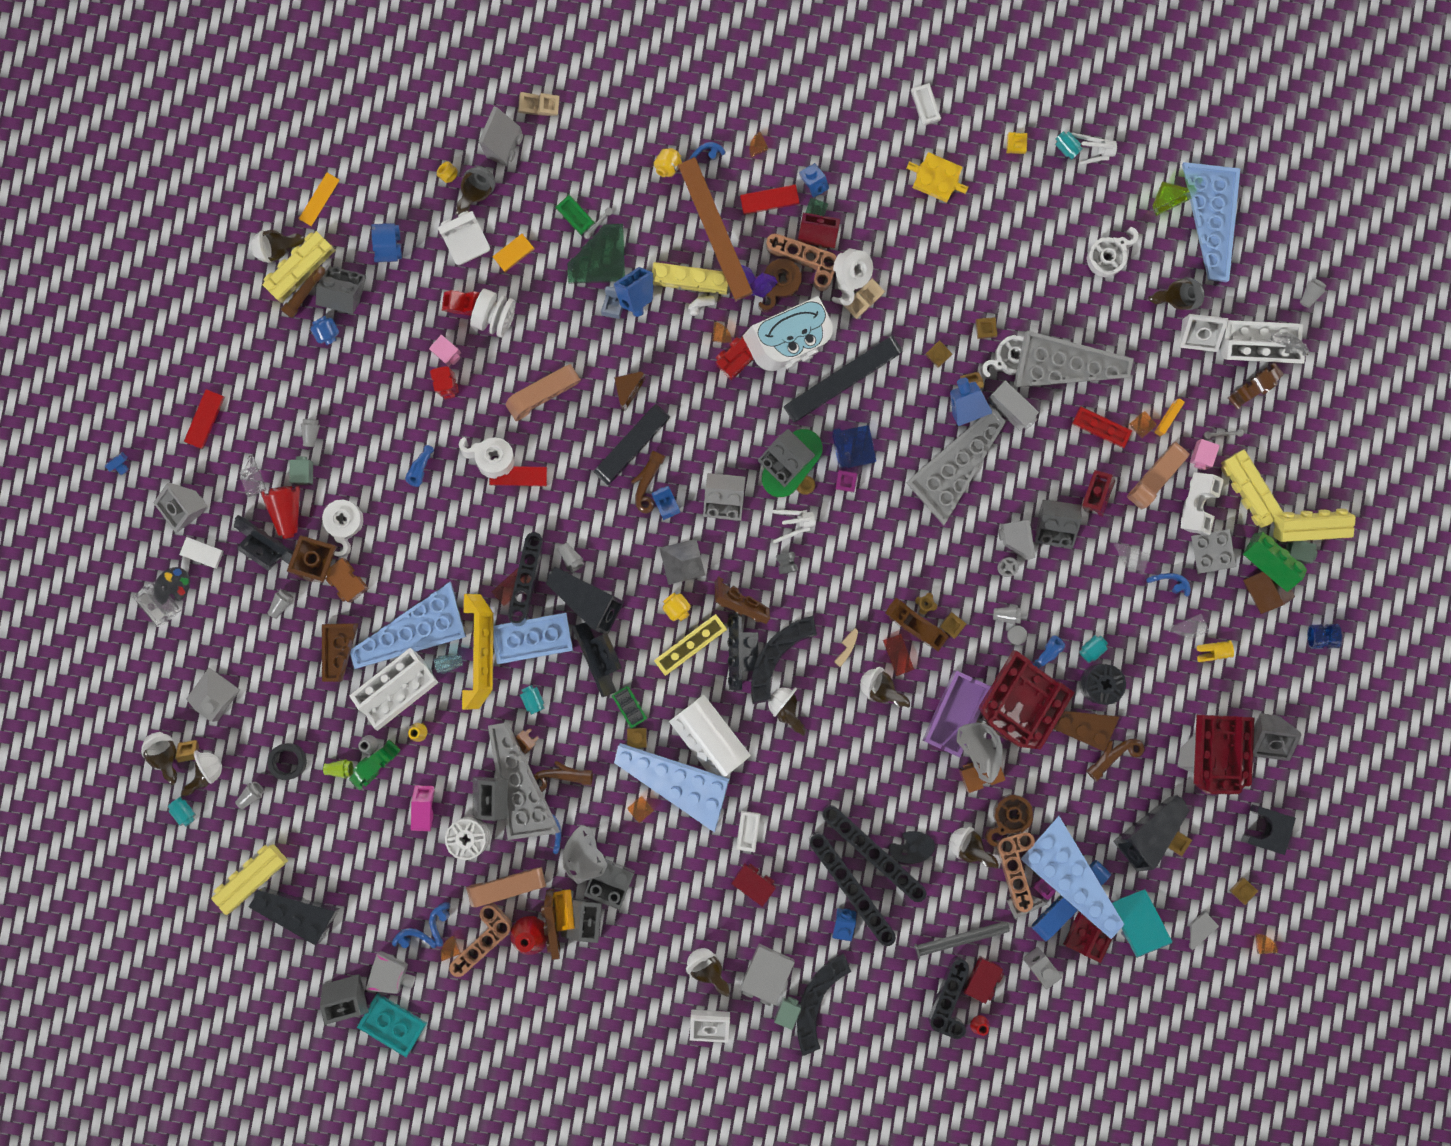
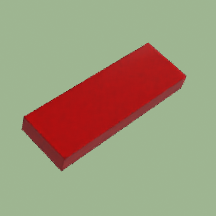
M796 184L740 195L743 215L799 205Z
M205 389L184 442L200 449L204 448L225 399L224 396Z
M1081 406L1072 422V425L1121 448H1125L1132 433V430Z
M513 466V469L507 475L504 474L495 479L489 478V485L547 487L548 468Z

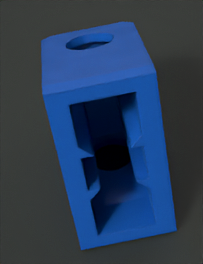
M641 267L636 268L614 283L620 306L631 311L633 316H642L644 314L643 307L653 300V273Z
M968 378L959 379L957 381L958 388L950 392L952 415L957 425L961 426L992 414V410L977 383H969Z

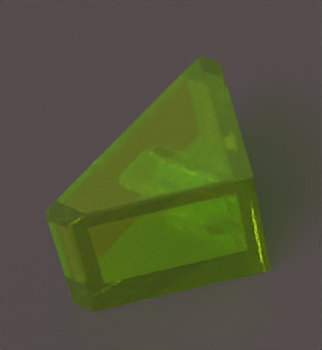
M1162 182L1152 205L1155 215L1158 216L1192 199L1190 191L1185 187Z

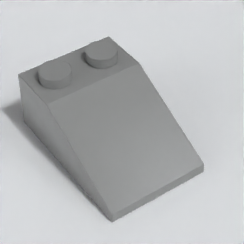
M494 106L478 142L486 158L508 166L509 161L512 162L516 152L514 150L517 144L520 145L523 134L519 125Z

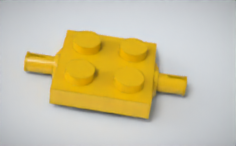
M929 152L920 166L909 161L906 169L916 172V180L912 188L946 203L954 190L964 194L967 192L968 187L958 183L962 166Z

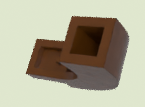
M898 598L893 600L885 612L893 622L937 652H939L949 637L943 630L925 620Z

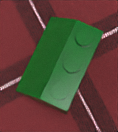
M1264 532L1252 535L1243 553L1247 559L1286 592L1302 581L1308 570L1300 561L1293 558L1286 549L1280 547L1272 537Z

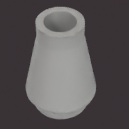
M1313 278L1311 282H1308L1300 304L1310 308L1325 292L1326 285Z
M303 419V423H301L303 446L315 447L320 427L318 420Z
M569 543L559 547L567 570L575 572L584 565L583 558Z
M283 589L276 592L270 609L267 612L268 615L277 619L292 603L293 596Z
M1017 606L994 608L993 620L1013 625L1020 623L1021 608H1017Z
M366 735L361 738L358 747L365 754H373L378 748V741L374 736ZM365 742L368 744V748H367V749H366V747L364 746V743H365Z
M257 782L249 783L235 801L236 805L240 809H244L262 798L264 789Z

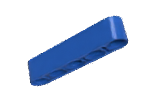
M1098 860L1093 861L1089 865L1102 886L1110 878L1111 873ZM1060 895L1033 922L1031 928L1044 941H1047L1078 910Z

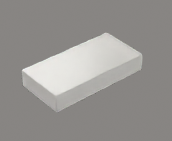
M930 84L912 88L911 93L922 126L940 121L941 117Z
M186 537L180 555L217 569L224 551Z
M741 811L736 850L755 852L760 813Z

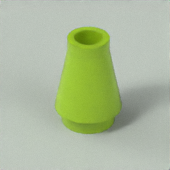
M347 759L324 764L323 773L324 775L347 779L353 774L354 765L352 761Z

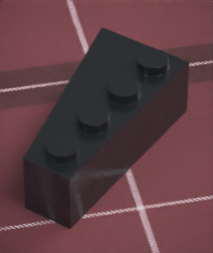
M266 887L257 891L249 905V908L315 946L322 941L340 909Z

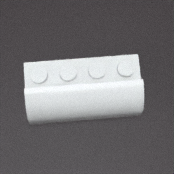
M1228 320L1221 341L1222 358L1226 360L1304 363L1306 344L1301 343L1303 324Z
M409 648L349 696L357 709L367 716L374 729L378 731L434 687L438 681L426 662L413 649Z
M702 695L669 721L707 772L725 777L751 756L705 695Z

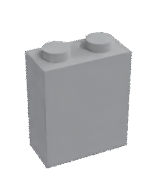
M1006 380L987 399L1019 431L1023 428L1027 430L1038 420L1035 416L1039 412Z
M758 944L740 985V990L743 991L742 994L750 998L756 996L760 998V1002L771 1006V1004L776 1005L795 963L794 959Z

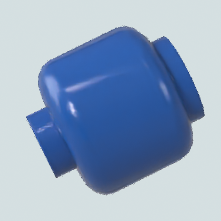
M323 316L312 322L313 325L310 330L317 343L322 344L325 342L327 346L337 341L335 337L339 334V330L332 318Z

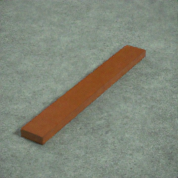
M694 157L678 164L735 301L752 295L751 287L696 158Z

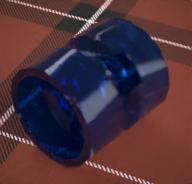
M1309 625L1307 630L1309 648H1340L1342 645L1340 625Z

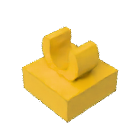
M1008 132L1006 153L1026 154L1027 133Z

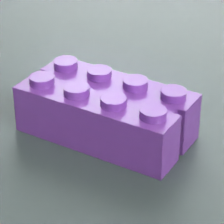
M954 670L922 741L940 749L942 747V750L961 757L963 749L957 743L958 729L963 725L976 723L981 712L979 705L991 686L976 679L972 680V677Z

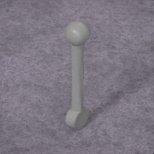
M606 208L603 216L588 232L584 233L585 239H590L594 230L607 216L612 214L611 208Z
M1242 429L1220 433L1207 431L1203 434V437L1205 439L1230 435L1241 437L1244 435V431Z

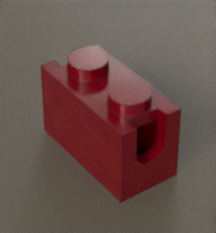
M803 212L798 241L808 245L822 246L823 248H835L840 219Z
M1094 470L1082 504L1085 512L1089 513L1092 510L1103 517L1115 484L1112 474Z
M744 863L731 881V884L763 907L776 889L775 881L768 875L763 877L759 874V869L753 864L747 865Z
M979 956L963 988V992L986 1004L994 996L995 990L993 989L996 983H1000L1003 978V968Z

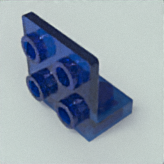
M869 425L845 430L839 428L832 431L839 470L876 462Z

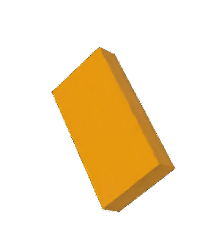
M520 234L492 257L502 270L506 272L531 253L534 247L523 234Z
M1179 398L1173 401L1154 431L1155 434L1162 436L1166 433L1185 403Z
M571 890L554 892L557 931L575 929Z

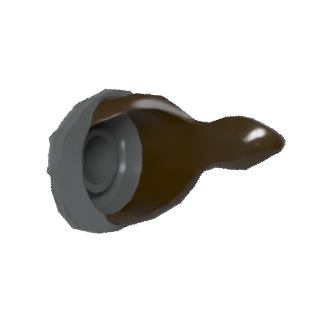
M478 166L468 169L464 173L460 185L462 198L457 202L456 215L468 211L473 202L483 201L493 192L496 185L495 179L488 169Z
M1184 277L1174 281L1167 290L1156 291L1148 297V300L1154 304L1168 302L1174 308L1180 310H1193L1202 305L1204 290L1202 284L1195 279Z

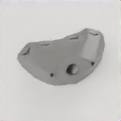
M971 723L959 727L957 743L972 759L979 778L987 783H992L998 776L1002 764L1003 749L1000 736L991 726L983 723ZM989 733L992 738L986 739L984 734Z
M581 825L567 841L562 858L564 870L577 884L603 875L607 868V862L603 854L596 847L593 831ZM570 870L575 871L577 875H572Z

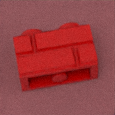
M743 336L740 339L736 337L730 343L731 348L727 352L723 350L716 356V366L731 381L754 360Z
M447 366L431 369L430 374L434 381V391L441 397H444V400L455 398V394L459 393L455 373Z

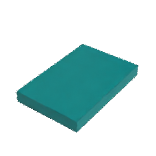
M1146 889L1112 902L1124 923L1122 930L1136 958L1172 943Z
M377 993L368 1008L369 1013L364 1014L357 1028L404 1057H407L427 1022Z

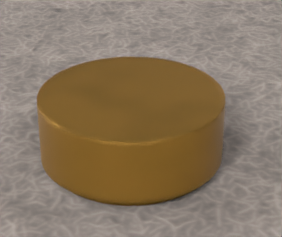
M806 476L798 486L797 491L803 495L812 493L815 488L813 478Z

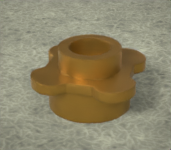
M926 593L925 596L915 599V603L918 604L919 612L922 615H925L930 610L935 611L937 609L932 593Z

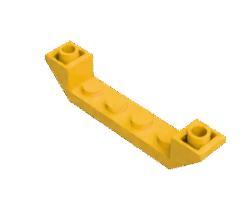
M464 594V613H474L473 690H462V710L480 709L492 692L494 613L481 594Z

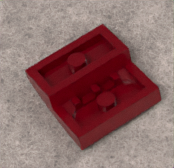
M1078 911L1063 945L1101 963L1112 939Z

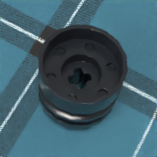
M1091 665L1084 670L1080 677V691L1092 703L1102 705L1114 704L1125 693L1126 679L1121 670L1113 665ZM1102 681H1106V684H1108L1107 688H1103Z

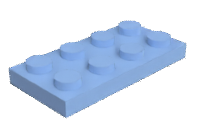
M567 613L529 619L522 626H515L512 623L493 626V644L497 664L573 651Z

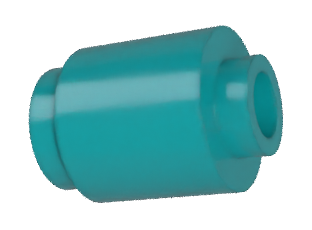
M1063 131L1055 138L1057 148L1066 157L1069 156L1071 160L1083 149L1080 146L1081 143L1070 131L1067 133Z
M1094 635L1081 647L1079 654L1090 663L1097 660L1108 650L1106 647L1108 643L1101 635L1099 637Z
M531 685L522 689L523 693L520 694L526 710L531 715L545 709L543 698L537 687L533 688Z
M181 797L167 806L169 813L179 826L184 824L186 827L195 820L193 818L196 815L195 812Z

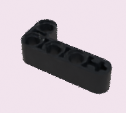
M960 956L951 959L928 1017L929 1024L933 1030L954 1039H961L966 1033V1028L962 1021L951 1016L969 972L968 963ZM961 963L963 965V968H959L957 971L955 965H960ZM950 981H957V986L954 989L947 987ZM943 999L950 1000L947 1007L940 1006V1002ZM936 1017L943 1018L940 1025L933 1024V1020ZM953 1025H961L960 1030L952 1032L951 1028Z

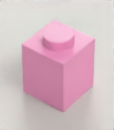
M442 334L429 348L447 366L456 364L460 359V350Z
M1203 439L1198 440L1190 463L1195 464L1194 467L1200 470L1213 467L1220 445Z

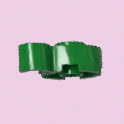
M389 739L384 747L369 758L365 757L356 765L349 781L361 791L363 785L366 787L379 775L378 770L381 766L385 768L401 750Z

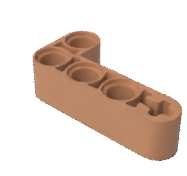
M771 234L767 238L766 249L770 254L817 270L814 277V287L819 291H825L829 288L835 273L833 271L834 265L827 267L824 265V261L830 259L834 263L837 258L835 254L779 234ZM774 241H777L778 245H776V247L773 248L772 243H774ZM783 243L786 244L784 251H782ZM795 247L798 252L790 254L788 248ZM813 253L816 259L810 261L806 258V254ZM825 277L828 282L825 285H821L817 279Z
M571 364L566 365L513 394L505 405L514 420L519 421L526 417L532 409L577 385L581 379Z
M1176 441L1173 442L1130 491L1127 498L1141 510L1147 508L1157 497L1158 491L1183 464L1190 453Z
M1027 832L1001 838L996 846L1013 905L1021 912H1028L1033 907V899L1019 857V852L1031 849L1035 843L1034 837ZM1024 835L1029 838V844L1025 847L1020 844V838ZM1004 841H1008L1011 844L1008 852H1004L1001 848ZM1010 860H1014L1017 865L1013 871L1007 868V863ZM1015 879L1022 881V887L1018 890L1013 887ZM1025 891V894H1022L1023 899L1028 901V903L1025 904V908L1023 906H1019V903H1021L1022 900L1019 895L1016 896L1015 893H1022Z
M538 867L486 883L467 886L466 890L471 907H479L546 887L542 867Z
M495 903L487 904L480 910V918L489 928L452 961L449 970L453 976H463L511 931V920ZM491 908L494 911V917L486 916L485 909ZM505 923L507 925V931H500L498 929V924ZM484 936H490L493 939V944L487 945L484 942ZM470 949L478 951L477 958L470 956ZM465 959L467 962L462 968L457 970V964L459 965Z

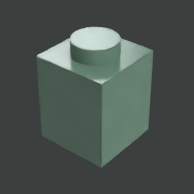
M297 456L296 460H290L289 483L294 485H313V461L307 460V457Z
M1305 541L1287 542L1286 550L1297 561L1303 564H1310L1317 557V544Z
M782 997L774 1017V1023L793 1030L801 1010V1006L798 1004L799 1001L792 997L787 999Z

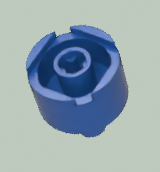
M395 223L371 224L373 229L372 246L373 251H375L374 262H398V259H402L400 244H397V240H401L399 225H395Z

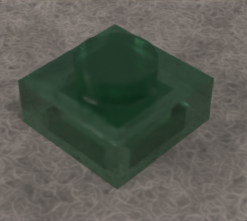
M810 198L805 213L825 216L828 203Z

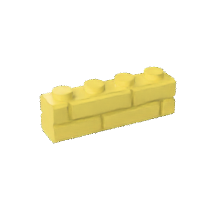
M317 231L308 234L305 238L306 242L301 247H295L291 252L292 255L287 260H282L277 266L278 269L274 273H269L264 278L265 282L262 285L279 302L283 303L336 251Z
M653 263V285L677 289L681 287V289L714 294L718 292L719 294L727 295L728 283L723 271Z
M1245 449L1221 462L1222 472L1232 480L1231 486L1236 493H1240L1243 498L1241 502L1253 514L1251 518L1256 526L1266 527L1275 521V516L1283 515L1282 509Z
M1336 509V512L1319 510L1318 513L1301 511V514L1283 512V515L1275 516L1273 537L1280 542L1354 537L1356 517L1349 513L1347 509Z
M715 614L656 658L654 662L666 676L724 633L727 628Z
M274 844L270 846L264 845L257 851L259 855L254 860L250 858L242 865L244 869L241 872L235 871L228 877L230 881L225 886L221 884L213 891L215 895L211 899L225 915L233 912L288 862V859Z

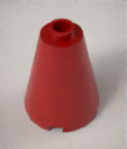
M296 485V489H292V486L271 488L269 493H265V490H262L261 496L278 536H282L283 539L294 537V534L298 532L300 486Z
M524 916L517 920L511 929L510 935L515 949L526 955L541 952L549 940L548 935L545 936L544 924L546 923L535 916Z

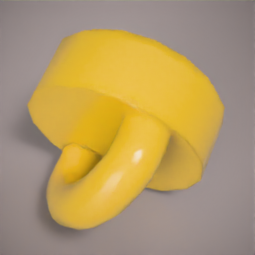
M449 161L442 163L437 170V176L445 183L452 182L458 174L457 168Z

